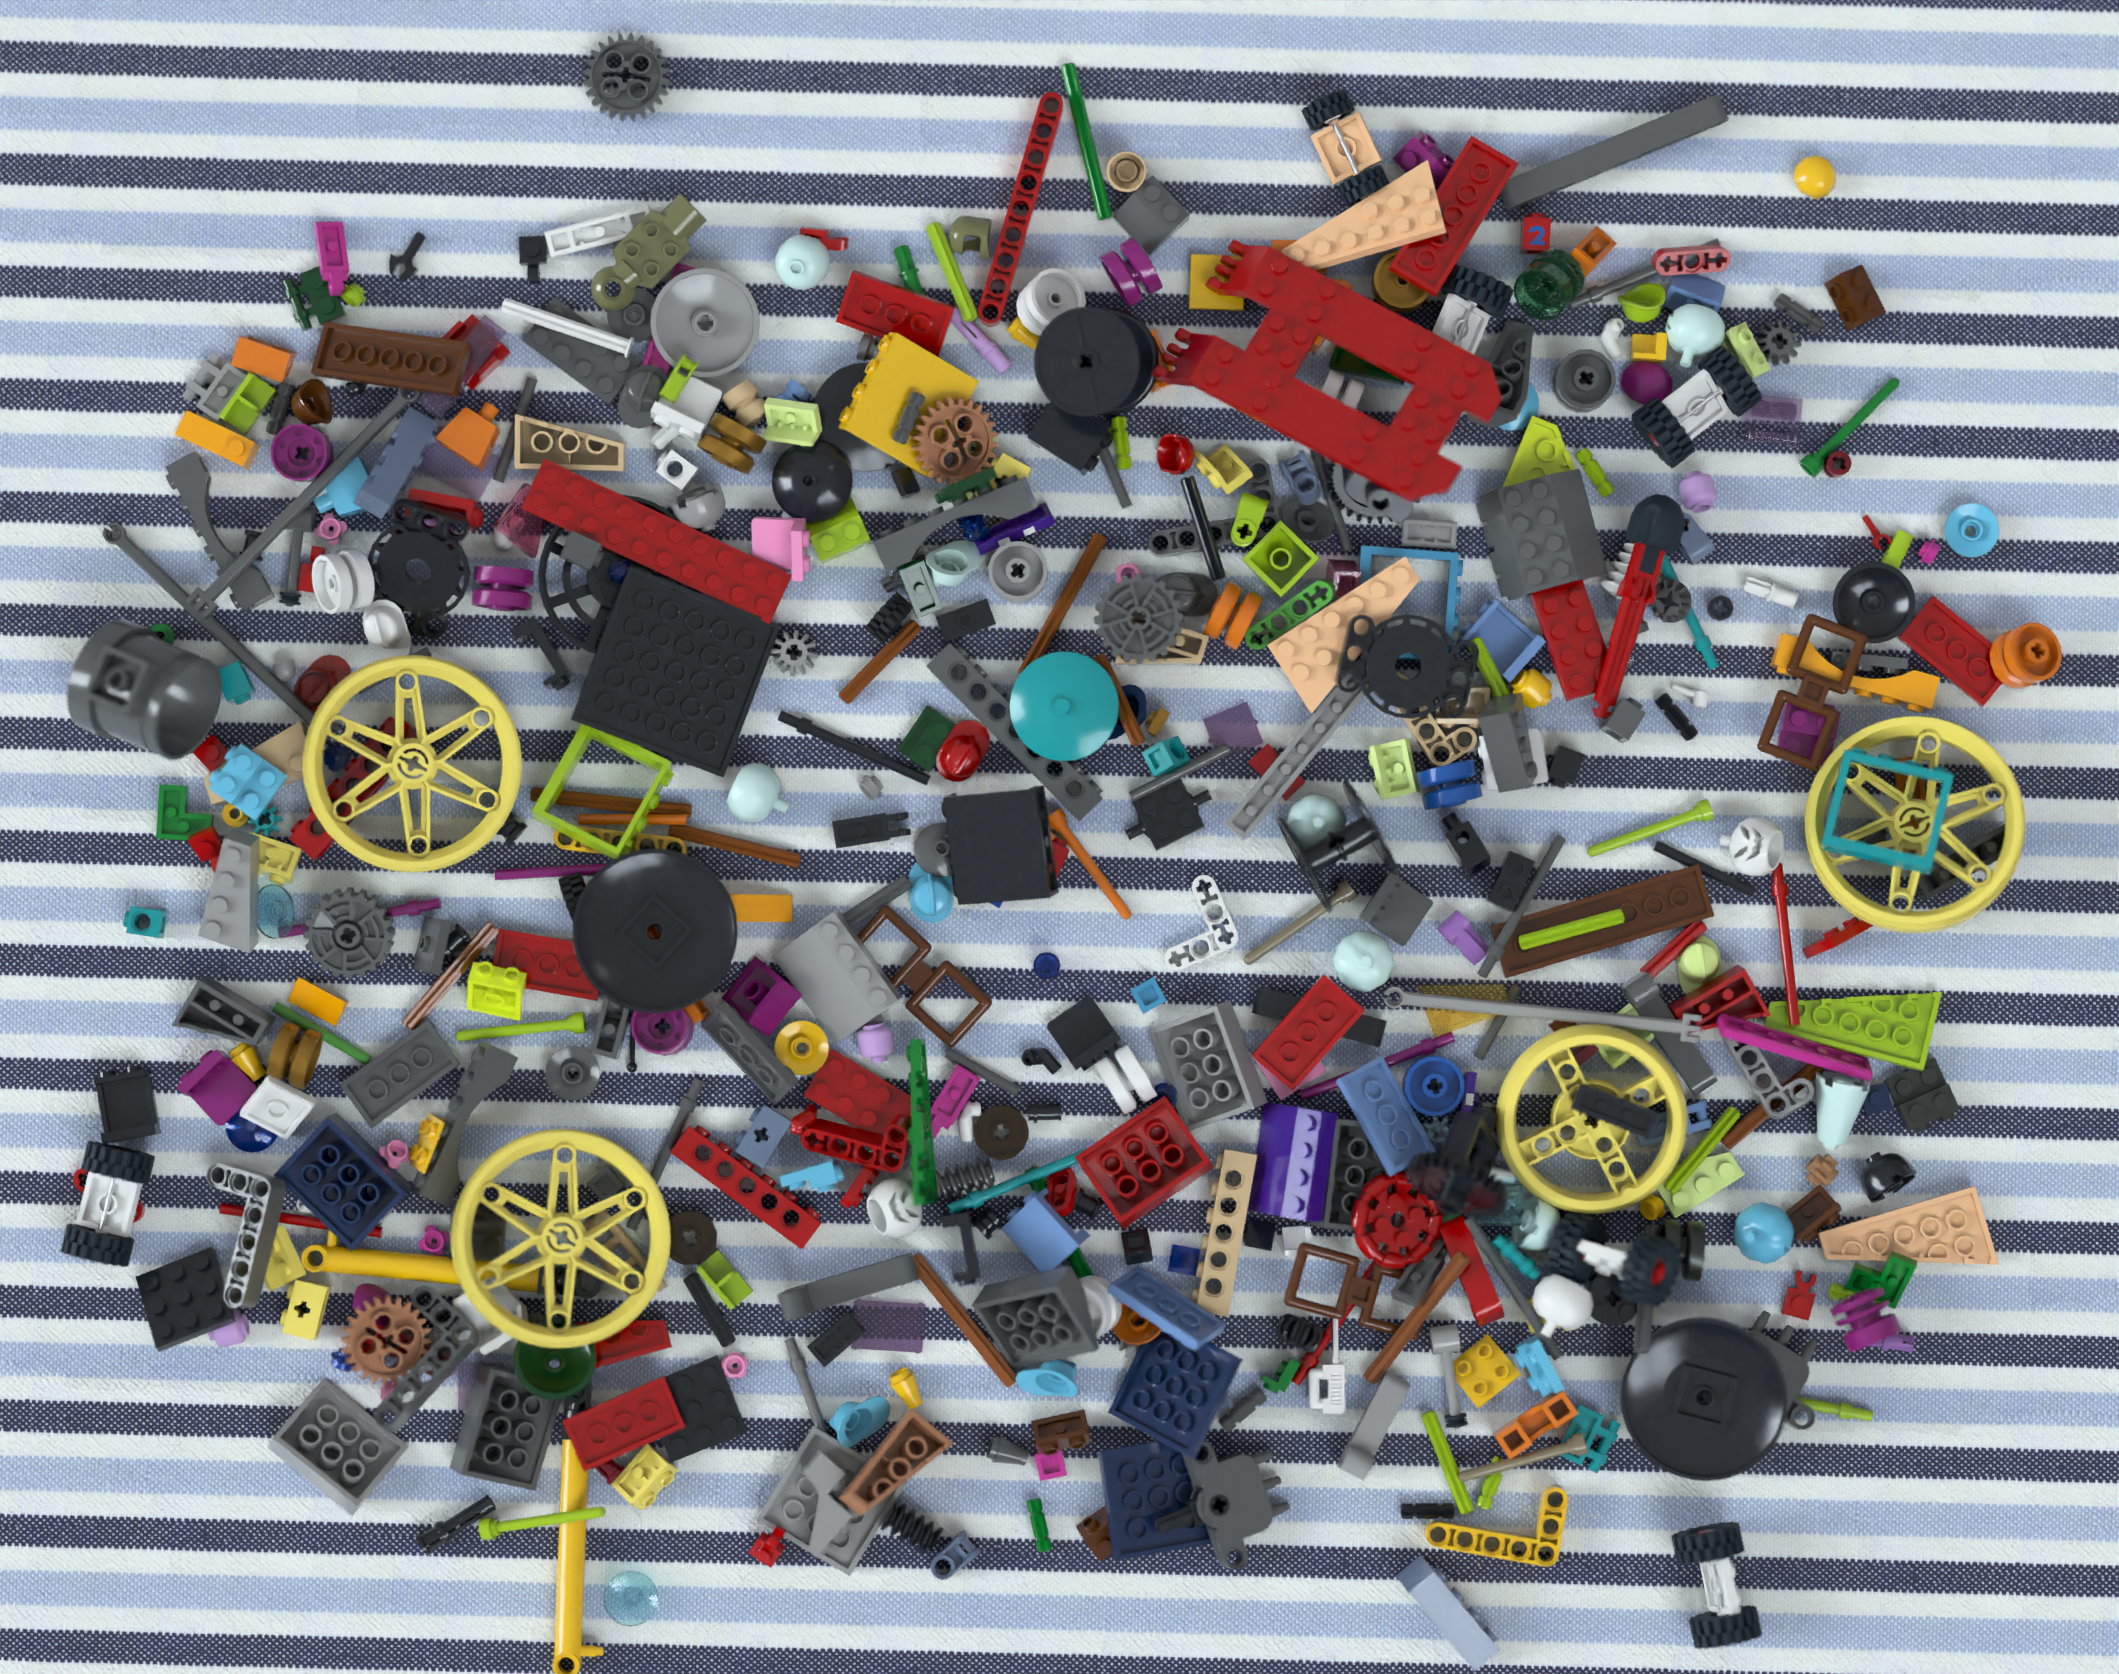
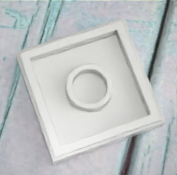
M268 1075L241 1108L240 1116L287 1140L315 1106L316 1099Z

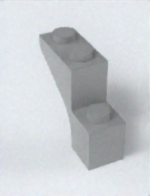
M821 1449L802 1469L803 1474L812 1481L818 1492V1503L809 1540L810 1553L816 1558L820 1553L825 1555L834 1545L832 1539L837 1533L843 1534L852 1524L850 1520L852 1512L829 1493L831 1490L836 1492L844 1484L846 1479L843 1476L846 1472Z

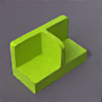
M249 372L219 417L247 435L277 391Z
M719 1249L696 1268L698 1273L730 1310L753 1292V1289Z

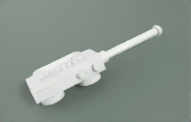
M1334 1318L1333 1358H1331V1363H1321V1368H1312L1309 1371V1407L1311 1409H1321L1323 1414L1345 1413V1383H1347L1345 1372H1347V1367L1345 1364L1340 1363V1358H1338V1319ZM1319 1379L1327 1380V1395L1321 1398Z

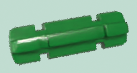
M1034 1498L1028 1500L1027 1508L1028 1512H1031L1030 1520L1034 1538H1037L1038 1552H1047L1052 1549L1050 1538L1047 1537L1049 1532L1045 1515L1041 1511L1043 1509L1041 1499Z

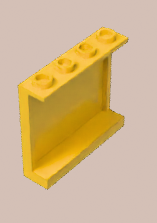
M889 332L888 335L881 339L878 345L880 351L876 358L871 359L865 369L867 375L863 382L858 383L853 390L852 397L854 399L850 406L845 407L840 414L839 421L841 423L838 428L846 430L905 464L915 473L928 476L929 470L923 471L920 469L924 461L919 462L914 459L920 452L911 449V447L918 444V441L912 439L911 436L919 435V431L913 427L912 431L908 432L910 436L905 445L892 440L894 430L899 427L897 423L904 406L909 403L907 399L912 391L917 392L925 397L922 407H919L918 410L920 411L919 415L928 416L926 407L929 406L936 409V400L941 401L945 405V397H950L953 401H955L956 397H962L964 402L966 399H970L979 381L900 334ZM919 415L914 425H922L923 422ZM948 419L945 420V424L947 427H949ZM940 428L934 432L935 441H939L942 437V430Z

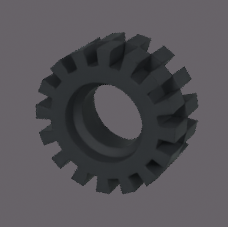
M896 592L869 621L865 630L882 643L907 617L913 606Z
M580 872L558 879L572 922L577 902L586 887Z

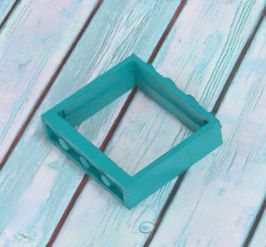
M1851 748V751L1845 750L1824 831L1821 850L1930 875L1954 775L1949 774V770L1942 767H1933L1932 770L1923 768L1922 764L1916 761L1906 760L1905 763L1894 761V757L1885 754H1879L1878 757L1867 755V751L1859 748ZM1851 762L1943 783L1925 857L1833 836Z

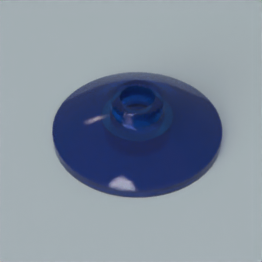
M240 1110L225 1124L226 1133L231 1143L245 1152L263 1151L270 1147L278 1137L277 1134L257 1124L254 1130H248L246 1124L249 1120L240 1116Z

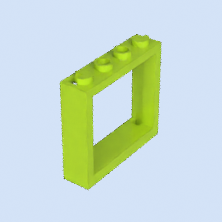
M581 724L533 807V818L612 859L631 853L635 844L633 842L637 832L642 833L648 821L646 818L650 809L655 810L661 798L659 795L663 786L668 787L674 773L672 772L671 762L636 744ZM591 739L659 772L617 847L549 814Z

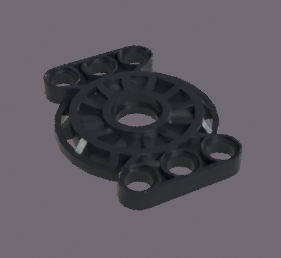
M399 499L390 511V516L395 525L390 526L379 535L368 555V562L374 576L375 593L378 596L374 601L389 600L401 608L402 612H412L415 616V622H406L409 632L436 639L441 637L448 627V620L445 614L458 605L469 585L470 568L468 558L458 542L462 541L468 534L470 523L463 515L414 500ZM400 506L407 507L411 512V517L407 519L400 517L397 508ZM426 514L433 515L437 519V525H427L423 520V516ZM450 523H460L463 527V533H453L450 529ZM389 533L391 534L386 543H380L382 538ZM377 550L380 553L377 563L373 564L374 553ZM412 559L425 561L431 569L430 578L427 581H417L410 577L406 571L407 562ZM374 572H377L378 580L381 586L378 585L375 579ZM462 576H464V585L461 589L459 584ZM453 595L458 597L452 604H450L447 607L446 602L449 601V599ZM428 620H438L442 626L441 630H432L428 625Z
M1358 614L1353 616L1348 623L1335 683L1339 690L1352 693L1361 687L1363 694L1373 706L1394 717H1421L1440 708L1443 715L1457 718L1466 709L1478 661L1479 649L1474 642L1469 640H1461L1454 645L1452 638L1444 628L1422 616L1408 614L1393 616L1375 626L1370 617ZM1359 619H1364L1368 623V630L1363 635L1357 634L1354 630V624ZM1403 619L1402 624L1388 628L1387 624ZM1410 619L1420 620L1427 624L1424 627L1410 624ZM1434 627L1440 631L1445 640L1441 641L1431 629ZM1381 629L1382 632L1378 635L1377 631ZM1465 644L1469 645L1473 650V654L1468 660H1462L1459 657V649ZM1447 645L1450 646L1449 651H1447L1445 648ZM1352 646H1358L1362 651V656L1358 661H1351L1348 658L1347 653ZM1405 653L1414 654L1421 664L1418 675L1410 680L1400 678L1395 670L1397 658ZM1457 671H1462L1466 675V682L1460 687L1455 686L1452 682V676ZM1347 672L1355 676V684L1350 688H1345L1341 683L1342 675ZM1366 681H1367V683H1368V685H1369L1367 688H1366V686H1365V684H1364ZM1373 692L1383 701L1382 706L1372 698L1370 693ZM1436 698L1437 703L1433 704L1432 700ZM1450 698H1456L1459 701L1460 707L1455 713H1449L1446 710L1445 705ZM1390 705L1404 708L1405 714L1395 713L1388 709ZM1423 705L1428 707V709L1421 712L1412 713V708H1418Z

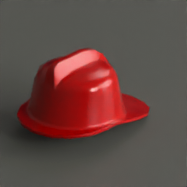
M964 720L956 724L950 731L936 756L937 769L945 779L952 782L964 781L970 778L981 764L990 745L987 729L981 723L974 720Z

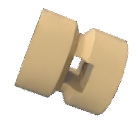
M750 379L738 384L721 398L730 412H737L735 415L737 423L748 429L766 417L765 400L757 398L759 391Z

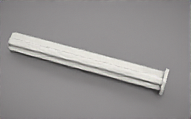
M508 298L504 299L501 306V311L505 314L623 353L625 358L629 357L634 343V337L627 339Z

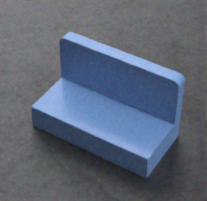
M1695 274L1672 275L1666 292V300L1662 306L1675 310L1686 304H1697L1708 307L1718 313L1726 286Z

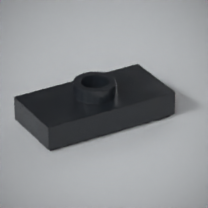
M987 598L936 617L945 643L996 625Z
M847 1311L811 1342L807 1348L822 1366L826 1367L861 1337L866 1330L851 1312Z

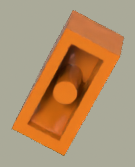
M1596 226L1574 248L1558 269L1568 280L1578 286L1617 243Z

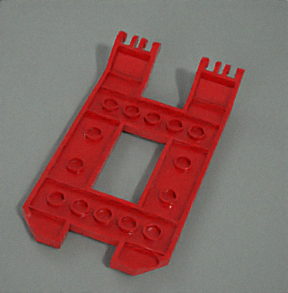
M1232 240L1228 250L1242 257L1241 261L1234 260L1228 255H1223L1220 259L1223 265L1217 264L1215 272L1229 279L1228 282H1221L1215 277H1209L1205 286L1219 295L1249 298L1268 308L1269 311L1245 351L1216 335L1190 333L1183 328H1178L1174 336L1179 342L1189 345L1188 348L1182 349L1174 343H1169L1166 348L1169 353L1164 352L1161 360L1175 367L1174 371H1168L1164 367L1156 365L1151 374L1166 384L1195 387L1409 502L1421 500L1422 497L1434 494L1448 493L1462 466L1439 453L1463 412L1488 425L1501 403L1502 398L1491 363L1271 247L1244 245L1239 241ZM1318 336L1413 385L1412 390L1390 427L1294 377Z

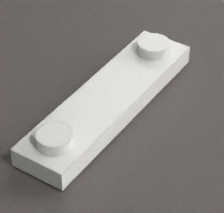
M650 205L545 231L544 234L551 258L622 240L651 211Z

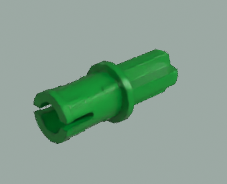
M901 245L896 247L894 254L900 270L899 278H902L906 289L924 295L917 274L919 268H915L909 246Z

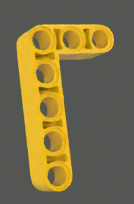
M575 826L589 834L597 833L601 840L613 846L615 839L623 836L625 833L624 831ZM557 830L554 832L553 840L561 849L602 854L574 839L571 844L563 845L560 841L561 832ZM637 833L633 839L635 844L631 852L641 850L642 842L651 839L655 844V849L668 850L670 844L677 842L682 847V853L688 855L686 843L676 837Z
M1549 1485L1545 1487L1540 1497L1534 1537L1442 1520L1430 1521L1425 1526L1424 1535L1426 1540L1437 1548L1539 1566H1551L1555 1564L1559 1557L1568 1496L1559 1486ZM1552 1492H1560L1561 1501L1557 1505L1548 1504V1496ZM1547 1519H1555L1557 1522L1556 1529L1552 1532H1545L1543 1530V1524ZM1435 1527H1442L1445 1534L1440 1540H1433L1430 1537V1532ZM1463 1531L1471 1533V1541L1467 1545H1460L1457 1542L1458 1535ZM1490 1536L1498 1538V1545L1493 1550H1488L1484 1547L1485 1540ZM1522 1541L1525 1543V1550L1522 1554L1515 1555L1512 1553L1511 1547L1514 1542ZM1543 1546H1550L1552 1548V1554L1548 1559H1540L1538 1556L1539 1549Z

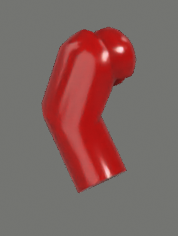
M807 1105L803 1112L792 1118L790 1130L793 1134L802 1135L805 1128L815 1123L818 1112L815 1105Z

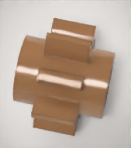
M1818 1153L1805 1166V1169L1809 1172L1806 1178L1814 1186H1818L1821 1183L1826 1187L1839 1173L1834 1168L1838 1162L1829 1154L1822 1157Z

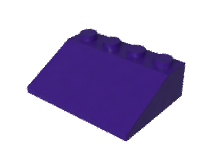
M1270 1102L1264 1104L1248 1210L1303 1221L1321 1222L1337 1113Z

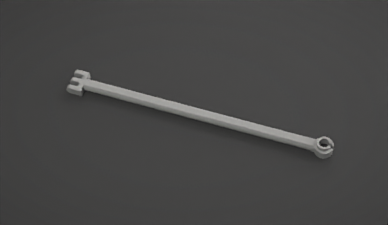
M1391 986L1384 993V995H1390L1392 992H1397L1400 995L1398 1001H1392L1389 997L1383 998L1388 1007L1395 1009L1402 1005L1582 1024H1600L1621 1028L1681 1034L1680 1041L1700 1042V1037L1689 1035V1031L1701 1032V1026L1690 1025L1691 1020L1702 1021V1015L1683 1013L1682 1020L1405 992L1398 986Z

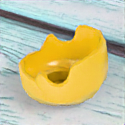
M1811 156L1802 159L1795 167L1793 178L1797 189L1812 199L1828 196L1835 188L1836 173L1832 164L1827 159L1820 156Z

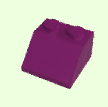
M755 956L721 999L729 1006L734 1007L739 1015L748 1023L769 1037L802 994Z

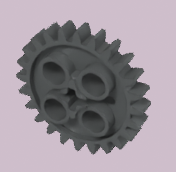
M619 33L618 41L615 42L608 36L609 44L607 46L602 42H598L601 50L599 52L595 50L590 51L594 60H585L586 64L591 67L590 69L583 70V74L590 77V79L583 81L585 87H591L586 92L587 97L596 96L591 102L592 105L602 104L599 110L601 114L610 110V119L619 114L621 122H624L626 115H630L631 120L635 122L636 114L638 113L645 119V110L648 109L655 113L653 104L663 105L659 96H668V91L663 86L671 85V81L664 78V76L669 75L671 71L669 68H662L668 61L666 58L658 59L662 54V50L659 48L652 51L654 42L651 40L644 45V36L642 35L637 41H634L633 33L629 34L627 40H624L622 34ZM611 58H621V65L618 68H610L608 62ZM639 60L649 62V66L645 71H637L635 69V64ZM626 72H630L633 78H629L628 82L624 83L621 77H624ZM604 73H610V74L616 75V76H615V77H603V74H604ZM647 77H648V78L651 79V81H650V82H644V81H642V80L634 79V78H647ZM614 83L619 86L616 94L607 95L605 93L607 85ZM641 86L646 89L643 97L634 98L632 96L634 88Z

